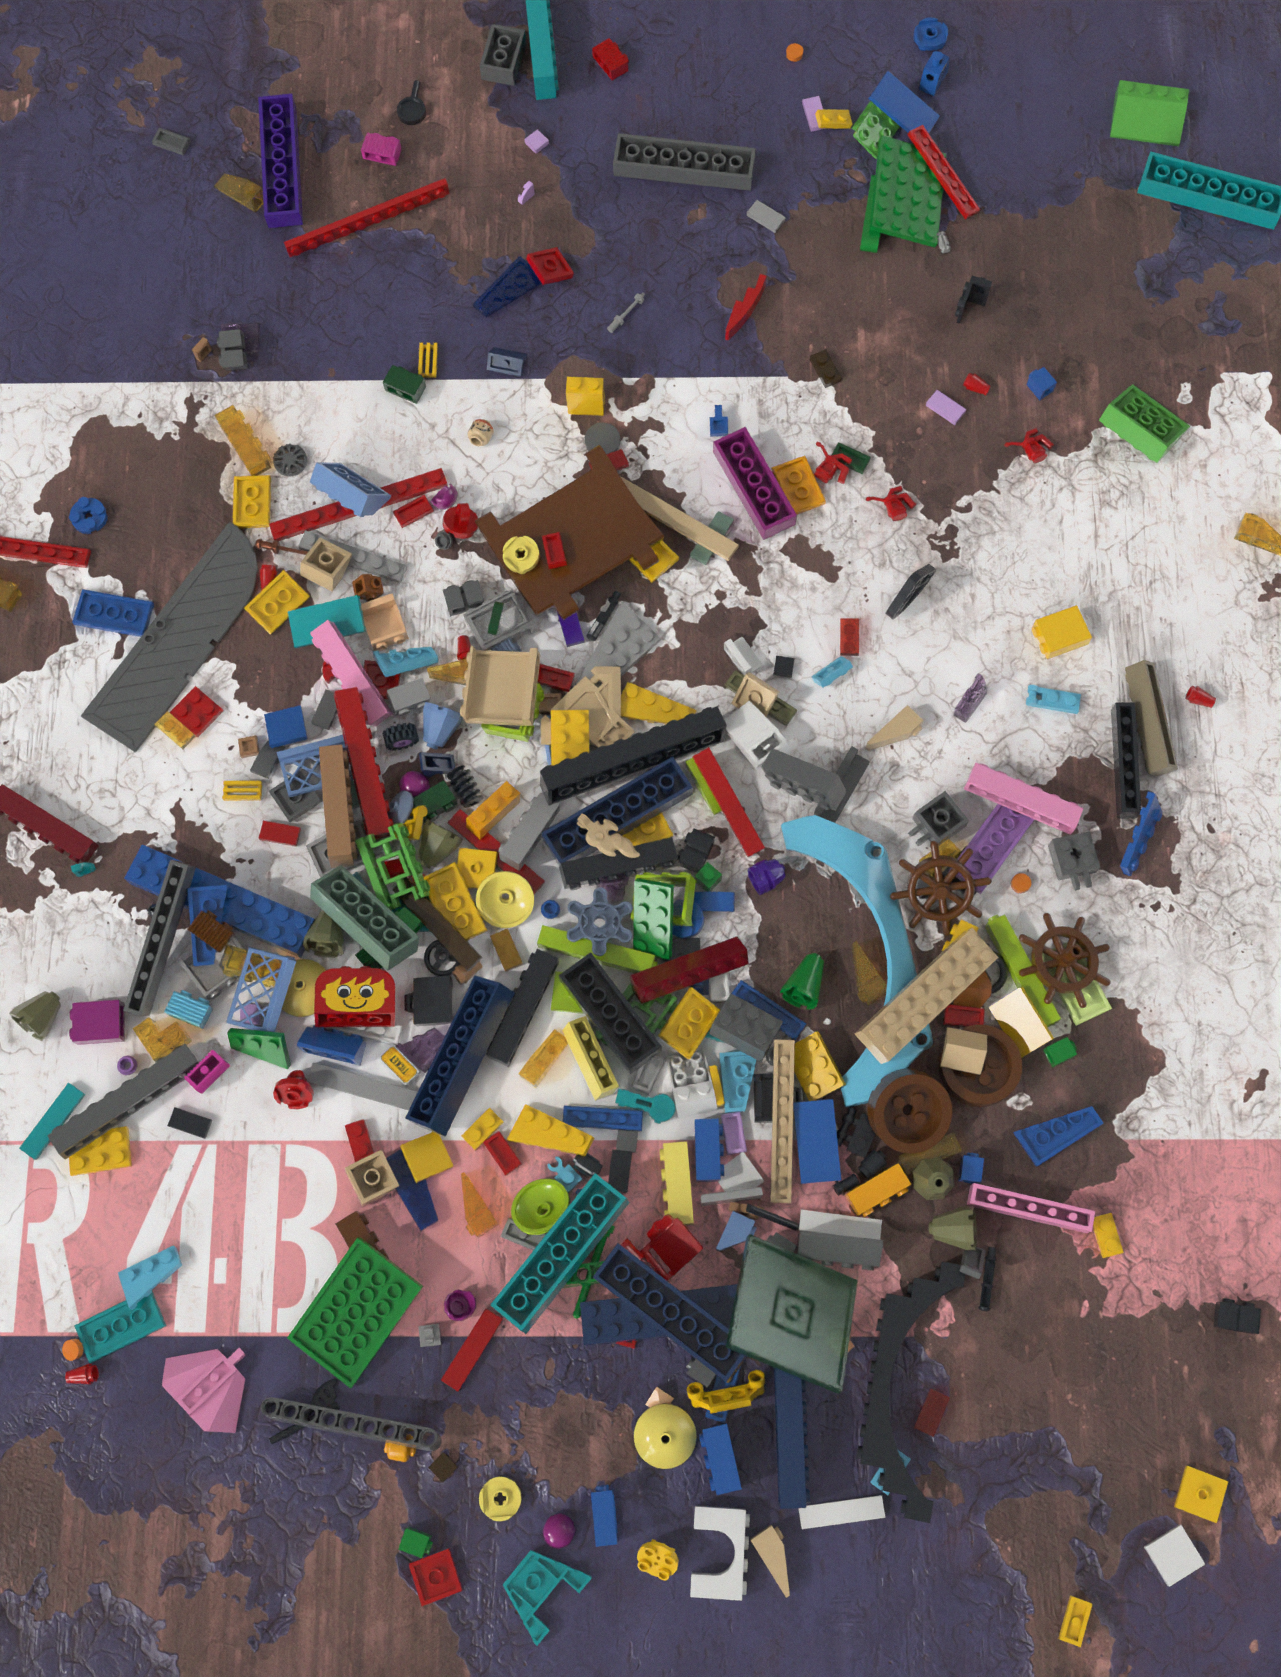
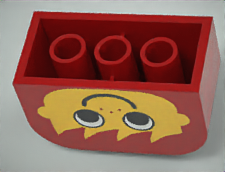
M342 966L322 972L315 982V1027H395V981L393 977L383 969L371 968L369 966H362L360 968Z

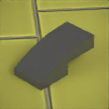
M267 741L257 755L250 769L251 773L269 779L275 764L279 763L277 752L285 750V747L271 748L269 741Z

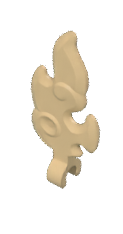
M581 814L577 819V825L588 830L586 834L587 843L597 847L603 854L615 857L616 853L614 851L619 850L629 858L640 856V853L635 850L629 839L622 837L620 834H608L610 830L618 831L617 825L612 821L604 819V824L601 825L599 821L593 823L584 814Z

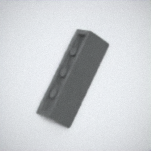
M851 746L836 772L847 791L836 811L830 808L826 810L817 805L814 815L836 823L870 763L869 760L857 755V748Z

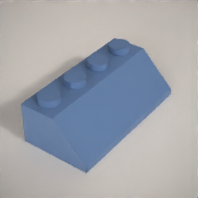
M316 462L310 479V483L316 486L317 490L327 493L329 498L339 501L341 506L353 510L354 514L359 517L374 515L391 498L390 494L342 463Z

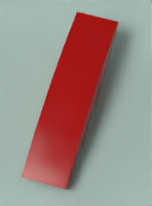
M759 275L755 289L747 288L743 302L736 300L726 328L725 340L729 341L753 313L766 287V275Z

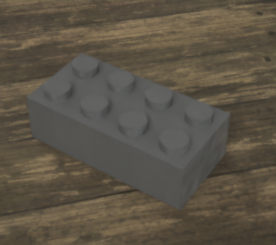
M772 748L761 767L765 777L770 781V785L775 789L782 788L790 795H799L805 801L818 803L820 807L826 810L830 808L836 811L847 792L838 774Z

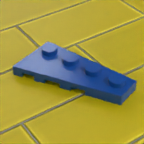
M1148 791L1146 796L1149 799L1147 807H1142L1140 825H1135L1132 838L1134 841L1133 843L1129 842L1120 865L1125 875L1131 876L1133 871L1137 870L1139 858L1147 849V841L1149 837L1153 836L1156 822L1160 821L1163 811L1156 793Z
M228 885L188 888L190 925L201 910L204 912L210 910L218 916L216 920L222 923ZM191 933L194 966L214 965L217 950Z
M1091 1106L1013 1133L1037 1167L1102 1125L1103 1121Z

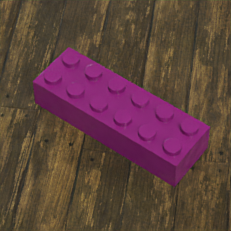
M746 426L714 441L713 453L762 539L765 540L796 525L797 514Z

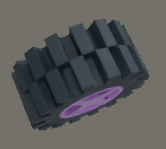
M412 723L390 726L391 728H386L382 733L386 749L392 751L396 749L402 750V748L407 749L408 746L412 747L413 744L419 742L416 726Z

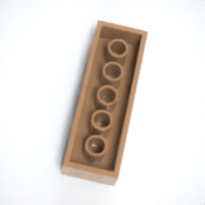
M342 745L319 747L328 859L331 868H337L340 865L343 867L354 866V859L358 858L355 845L356 835L353 824V801L350 790L351 780L347 751H343Z

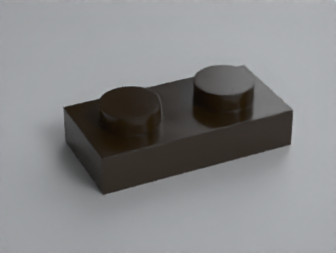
M826 349L810 356L809 360L825 388L841 382L842 377Z

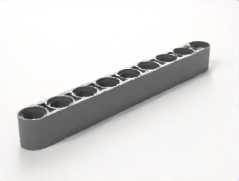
M273 1397L266 1398L261 1404V1412L274 1421L426 1451H436L442 1444L441 1436L434 1429ZM276 1404V1410L273 1413H269L270 1407ZM296 1408L295 1414L289 1417V1411ZM315 1412L314 1419L308 1421L309 1414ZM331 1416H335V1421L328 1425V1419ZM354 1419V1426L347 1429L348 1422ZM374 1423V1430L367 1433L368 1425ZM391 1427H394L395 1430L393 1435L387 1437V1430ZM410 1431H414L415 1435L413 1439L407 1441V1434ZM430 1435H434V1442L427 1445L426 1439Z

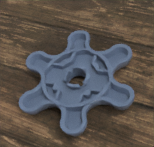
M601 887L594 890L592 903L583 905L579 901H571L567 906L568 912L578 918L577 926L567 931V939L571 942H577L582 938L591 940L592 952L596 956H602L606 953V943L608 940L618 939L623 943H627L632 939V932L621 924L622 918L632 912V904L627 901L621 902L618 905L609 904L607 901V891ZM597 919L605 921V924L600 928L594 924Z

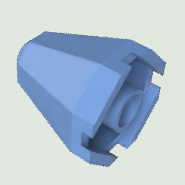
M425 702L423 708V741L427 743L426 746L436 750L438 747L443 748L462 722L463 717L460 716V713L446 707H439V705Z

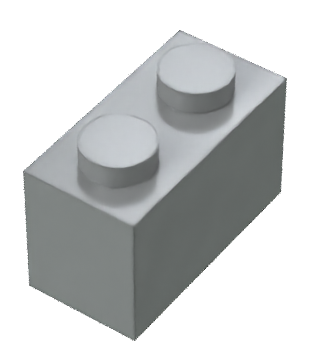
M423 678L387 690L386 694L394 715L400 714V716L410 713V710L414 708L418 710L423 709L425 702L430 703L431 700Z

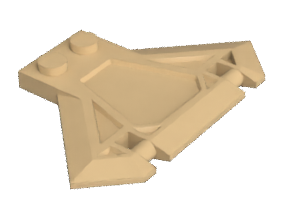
M595 666L591 670L594 676L590 680L585 676L551 709L589 710V745H594L596 748L614 744L619 739H628L635 733L621 718L620 667ZM599 681L602 683L599 687L595 686ZM546 715L541 719V745H551V718L549 719Z

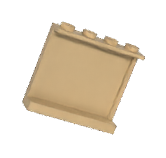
M471 646L470 652L467 653L468 670H465L464 674L466 687H463L462 690L464 704L460 707V716L463 717L466 723L533 726L541 657L538 648H530V652L476 650L474 646Z

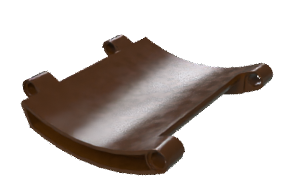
M600 445L584 454L591 464L592 470L509 521L499 525L491 511L475 520L476 525L499 562L537 617L553 607L556 608L563 620L577 613L580 609L571 595L632 557L635 561H638L643 570L659 562L657 555L651 547L664 539V534L636 501ZM560 532L567 565L549 569L542 536ZM516 536L532 538L540 552V559L537 565L525 574L511 571L503 561L504 545L509 539ZM518 551L517 558H523L525 551Z

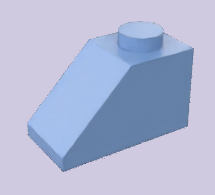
M733 1211L716 1250L720 1252L746 1242L748 1237L752 1239L757 1228L753 1226L755 1221Z

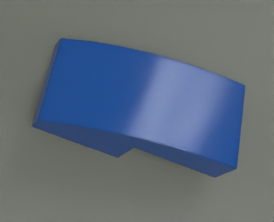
M735 892L694 893L693 902L697 903L702 911L735 912Z

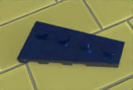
M519 256L473 303V307L487 318L542 283L530 264Z
M401 1149L387 1157L386 1160L399 1184V1187L395 1190L420 1232L438 1222L426 1179L416 1183Z

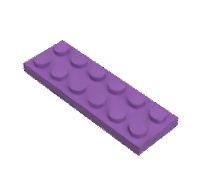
M997 804L959 856L960 858L968 848L973 850V855L965 864L972 878L989 877L992 879L1034 819ZM958 872L955 877L960 881H965L964 877ZM987 885L975 887V891L981 894Z

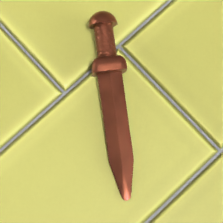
M257 539L255 542L257 549H269L275 554H278L279 550L303 555L308 553V551L280 546L279 541L276 540L271 543Z

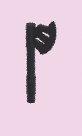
M336 1378L328 1380L316 1390L311 1405L325 1407L319 1401L321 1397L326 1401L327 1407L325 1408L340 1409L338 1402H335L337 1398L334 1390L337 1382ZM326 1389L329 1391L330 1397L325 1394L324 1391ZM315 1414L309 1416L308 1421L313 1420ZM291 1425L270 1437L269 1440L273 1445L303 1429L305 1426Z

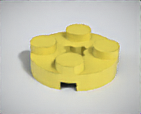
M528 536L513 537L503 547L504 563L511 571L519 574H525L532 570L540 559V552L536 542ZM525 551V556L523 558H517V552Z
M500 1476L490 1479L483 1486L479 1494L481 1510L494 1521L510 1519L517 1513L521 1505V1491L516 1482L507 1477ZM499 1492L506 1496L503 1505H499V1502L494 1499L498 1496Z

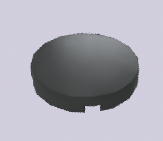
M605 422L596 423L586 431L584 438L588 451L598 445L603 448L606 454L619 449L620 433L613 425Z

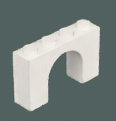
M695 1505L694 1529L716 1530L725 1533L734 1544L735 1555L732 1564L721 1573L691 1572L690 1597L742 1601V1595H746L747 1582L743 1581V1572H747L748 1559H744V1550H748L749 1536H745V1527H749L750 1514H746V1509Z

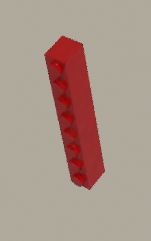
M357 687L337 690L334 692V700L366 836L374 834L375 839L390 836L388 827L393 826L392 818H388L387 814L390 811L387 800L384 801L383 797L385 787L384 783L379 780V775H381L380 766L375 764L374 757H377L375 746H371L370 743L372 732L366 726L368 716L366 710L362 709L361 704L364 703L362 692L359 693Z

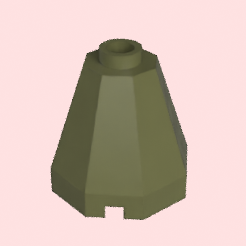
M427 819L423 826L418 853L421 865L429 869L431 866L436 868L461 845L463 838Z
M320 911L304 937L303 945L305 951L310 953L311 949L314 951V955L335 958L338 956V953H340V956L344 954L345 943L342 928L324 911Z
M44 991L16 1006L9 1014L24 1031L34 1032L31 1036L43 1041L48 1035L61 1007L60 997L53 991L50 993Z
M939 1157L922 1159L912 1171L913 1189L926 1200L944 1199L955 1186L953 1169Z
M965 1205L934 1216L933 1222H929V1234H933L935 1240L965 1250H976L977 1240H974V1236L977 1235V1224L974 1205Z

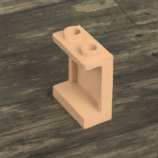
M393 593L361 604L365 628L374 651L384 650L393 644H402L405 640L409 639Z

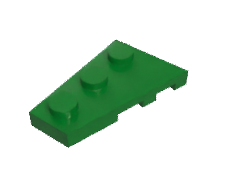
M230 1028L227 1035L231 1049L287 1070L291 1066L284 1033Z

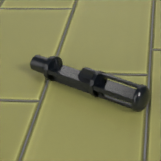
M614 591L613 595L608 598L609 607L606 612L601 611L595 622L599 623L592 635L589 632L586 635L590 641L597 640L594 634L600 624L604 627L607 623V620L618 604V599L621 596L620 592Z
M988 1247L987 1256L985 1257L983 1283H981L982 1292L980 1306H978V1309L984 1312H988L991 1309L989 1306L993 1288L995 1261H997L995 1257L996 1248Z

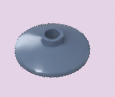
M399 792L389 803L390 811L387 814L389 819L392 818L393 825L397 823L404 824L409 818L413 808V796L410 792Z

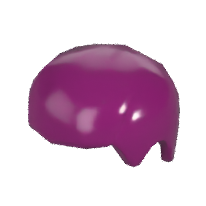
M449 484L450 487L444 486L430 501L438 509L446 510L455 504L458 492L452 484Z
M417 771L405 773L399 782L400 792L408 791L412 794L413 798L430 788L429 779L423 773Z
M455 1290L448 1294L444 1301V1311L454 1321H464L470 1318L476 1309V1298L470 1291Z
M558 1513L547 1519L543 1527V1536L545 1542L550 1547L556 1549L567 1547L574 1538V1522L568 1515Z

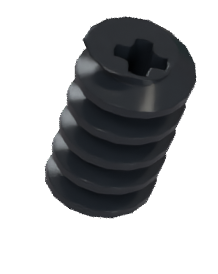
M461 765L452 769L447 774V778L451 780L450 784L454 787L453 790L457 793L456 796L460 799V804L464 808H469L479 803L484 796H477L481 792L480 789H474L477 786V782L470 783L474 777H467L471 771L470 769L464 770L465 765Z

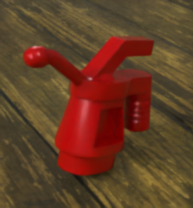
M1037 428L1026 432L1023 442H1006L1004 446H1022L1028 459L1036 464L1047 457L1046 449L1039 443L1041 442L1049 450L1054 444L1043 434L1030 437L1038 433Z
M817 441L816 445L821 447L826 457L816 468L814 476L820 481L828 483L829 480L833 479L836 470L839 469L841 473L838 482L844 484L849 468L838 460L842 459L846 463L851 464L852 459L844 454L828 455L825 447Z
M902 486L891 488L884 499L874 496L866 498L868 502L871 500L883 502L892 521H899L907 517V509L901 501H904L910 509L916 506V503L907 493L895 494L902 492Z

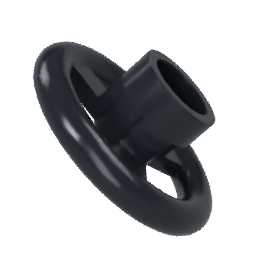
M435 940L425 950V966L429 972L436 976H449L453 974L452 971L455 970V967L461 964L453 955H450L446 948L441 946L442 943L439 940ZM436 948L434 952L436 962L432 966L430 963V953ZM445 954V959H439L440 955ZM448 961L456 962L449 970H438L442 964Z

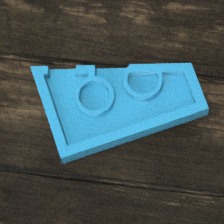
M432 647L409 648L406 652H397L394 649L389 650V653L379 654V651H372L373 658L385 677L439 663L438 656Z
M742 1051L719 1053L722 1091L725 1102L724 1111L725 1113L745 1112L756 1059Z
M174 1245L118 1272L129 1309L133 1310L143 1297H148L152 1293V1289L160 1282L168 1279L182 1266L177 1248Z

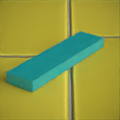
M67 1083L19 1149L34 1160H37L51 1142L47 1135L52 1133L54 1128L65 1123L86 1094L72 1084Z

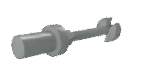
M637 293L634 297L635 301L621 316L616 315L614 317V321L607 327L610 333H613L619 325H623L624 317L637 303L642 304L644 302V293L641 295Z

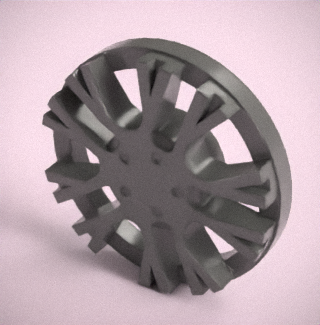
M289 443L285 446L282 445L274 453L273 464L280 474L295 476L305 469L307 456L299 445ZM304 456V460H298L299 457ZM284 464L280 469L278 468V465ZM296 467L297 471L291 472V468Z

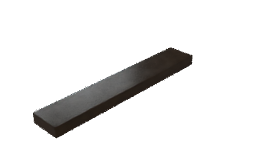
M408 877L403 878L407 889L415 886ZM397 885L392 889L394 893L400 892ZM412 892L399 897L467 971L470 972L483 958L427 897L415 900Z

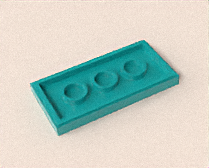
M359 595L288 611L295 648L313 645L311 640L313 637L310 632L327 620L335 623L343 637L366 632Z
M152 1292L148 1297H143L133 1310L129 1309L125 1300L74 1325L83 1345L88 1362L93 1363L166 1327V1323Z

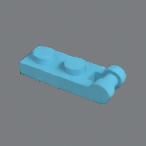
M1037 685L1028 686L1027 692L1029 697L1026 698V705L1078 714L1081 694L1041 688ZM1036 695H1040L1041 700H1038Z

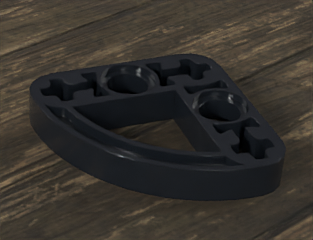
M927 564L915 571L905 582L885 614L892 620L899 616L928 584L936 569L932 565Z

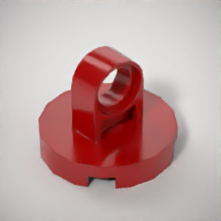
M458 503L457 506L451 507L445 512L442 520L443 528L447 533L455 534L454 537L470 538L478 530V526L475 523L478 516L469 508L468 503Z
M294 1070L288 1074L287 1078L281 1079L276 1083L273 1096L277 1103L281 1105L283 1102L288 1105L289 1109H303L312 1102L314 1090L307 1083L303 1071Z

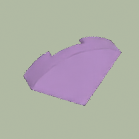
M530 181L523 186L525 189L522 195L519 194L518 202L521 205L535 195L534 185Z

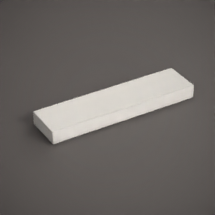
M395 1024V1027H324L326 1030L332 1031V1029L344 1032V1034H356L362 1036V1038L399 1046L403 1026Z
M801 1210L799 1231L880 1240L882 1220Z
M882 1495L806 1505V1508H798L801 1529L885 1518Z

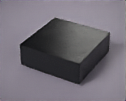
M776 656L773 675L792 678L795 658Z

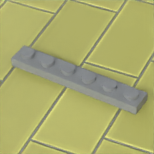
M306 530L298 545L299 549L309 552L317 540L322 538L352 553L348 566L399 584L407 569L405 564Z

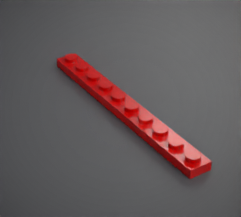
M445 178L285 241L289 257L298 256L305 251L315 249L340 237L348 236L350 233L363 230L370 225L378 224L385 219L395 217L420 205L428 204L435 199L443 198L450 194L448 183Z
M442 468L380 487L391 495V498L381 508L441 489L444 486L448 487ZM337 501L269 523L274 541H282L303 534L305 530L312 531L357 515L354 514L353 510L341 506V503Z

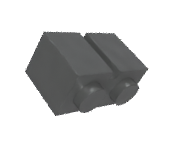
M240 329L219 331L217 345L218 348H221V355H219L220 366L226 371L248 369L246 352L242 350L246 349L244 333Z
M478 580L466 581L460 587L459 585H451L443 589L450 617L466 612L461 594H465L469 609L477 608L484 602Z

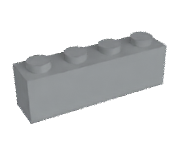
M541 792L538 797H534L531 800L529 810L523 812L519 819V825L512 828L509 833L510 838L507 842L501 844L498 851L500 852L501 861L519 871L541 840V833L549 828L560 811V803L548 806L544 794Z

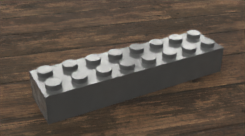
M618 133L613 160L614 176L751 191L756 148Z

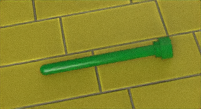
M612 1225L598 1242L590 1263L600 1261L607 1237L613 1234L615 1226ZM587 1271L585 1279L588 1278L589 1271ZM591 1285L582 1286L573 1312V1317L576 1319L581 1317L580 1302H586Z

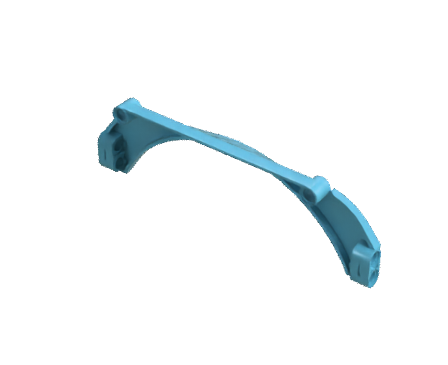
M816 815L802 817L781 824L786 850L813 857L833 868L855 887L871 909L882 935L887 958L888 979L885 1006L917 976L899 899L892 900L890 898V894L897 892L887 850L883 845L874 842L866 836ZM876 849H881V854L878 857H874L873 852ZM929 1024L886 1063L880 1064L866 1048L857 1062L842 1077L846 1084L841 1087L845 1107L868 1103L872 1090H875L884 1076L896 1070L907 1069L924 1050L929 1049L933 1044ZM926 1035L927 1042L924 1045H919V1037Z

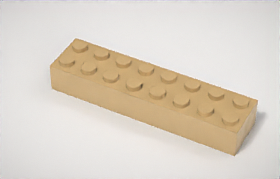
M973 928L964 931L867 1021L855 1035L880 1064L890 1061L999 957Z

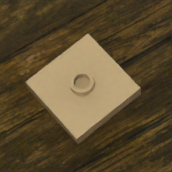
M748 672L731 704L740 708L750 701L767 718L780 692Z

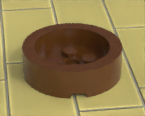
M972 1025L961 1029L987 1035V1053L983 1064L984 1071L979 1075L940 1067L942 1050L939 1059V1074L945 1089L957 1101L971 1107H987L1001 1102L1013 1092L1021 1078L1022 1059L1017 1045L1005 1032L993 1026Z
M900 1069L884 1076L875 1090H872L867 1106L868 1120L875 1134L890 1148L902 1153H920L935 1146L947 1133L952 1120V1103L945 1088L933 1077L917 1069ZM911 1104L913 1107L908 1114L903 1113V1107Z

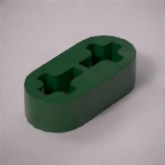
M494 602L487 634L497 635L504 603Z

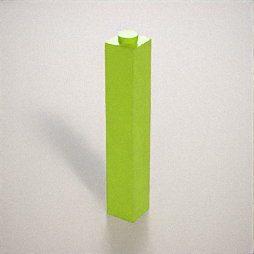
M997 914L990 917L985 925V929L998 953L1005 960L1008 972L1017 989L1020 987L1024 988L1047 1027L1058 1023L1061 1018L1052 1002L1050 1004L1044 1002L1047 992L1035 973L1024 977L1019 975L1020 969L1030 967L1032 964L1006 915L1004 914L999 917Z
M542 925L537 941L538 948L582 959L590 952L593 954L591 940L582 938L577 942H571L567 939V931ZM608 942L606 943L607 950L604 955L596 956L593 954L601 965L634 974L658 964L655 961V955Z

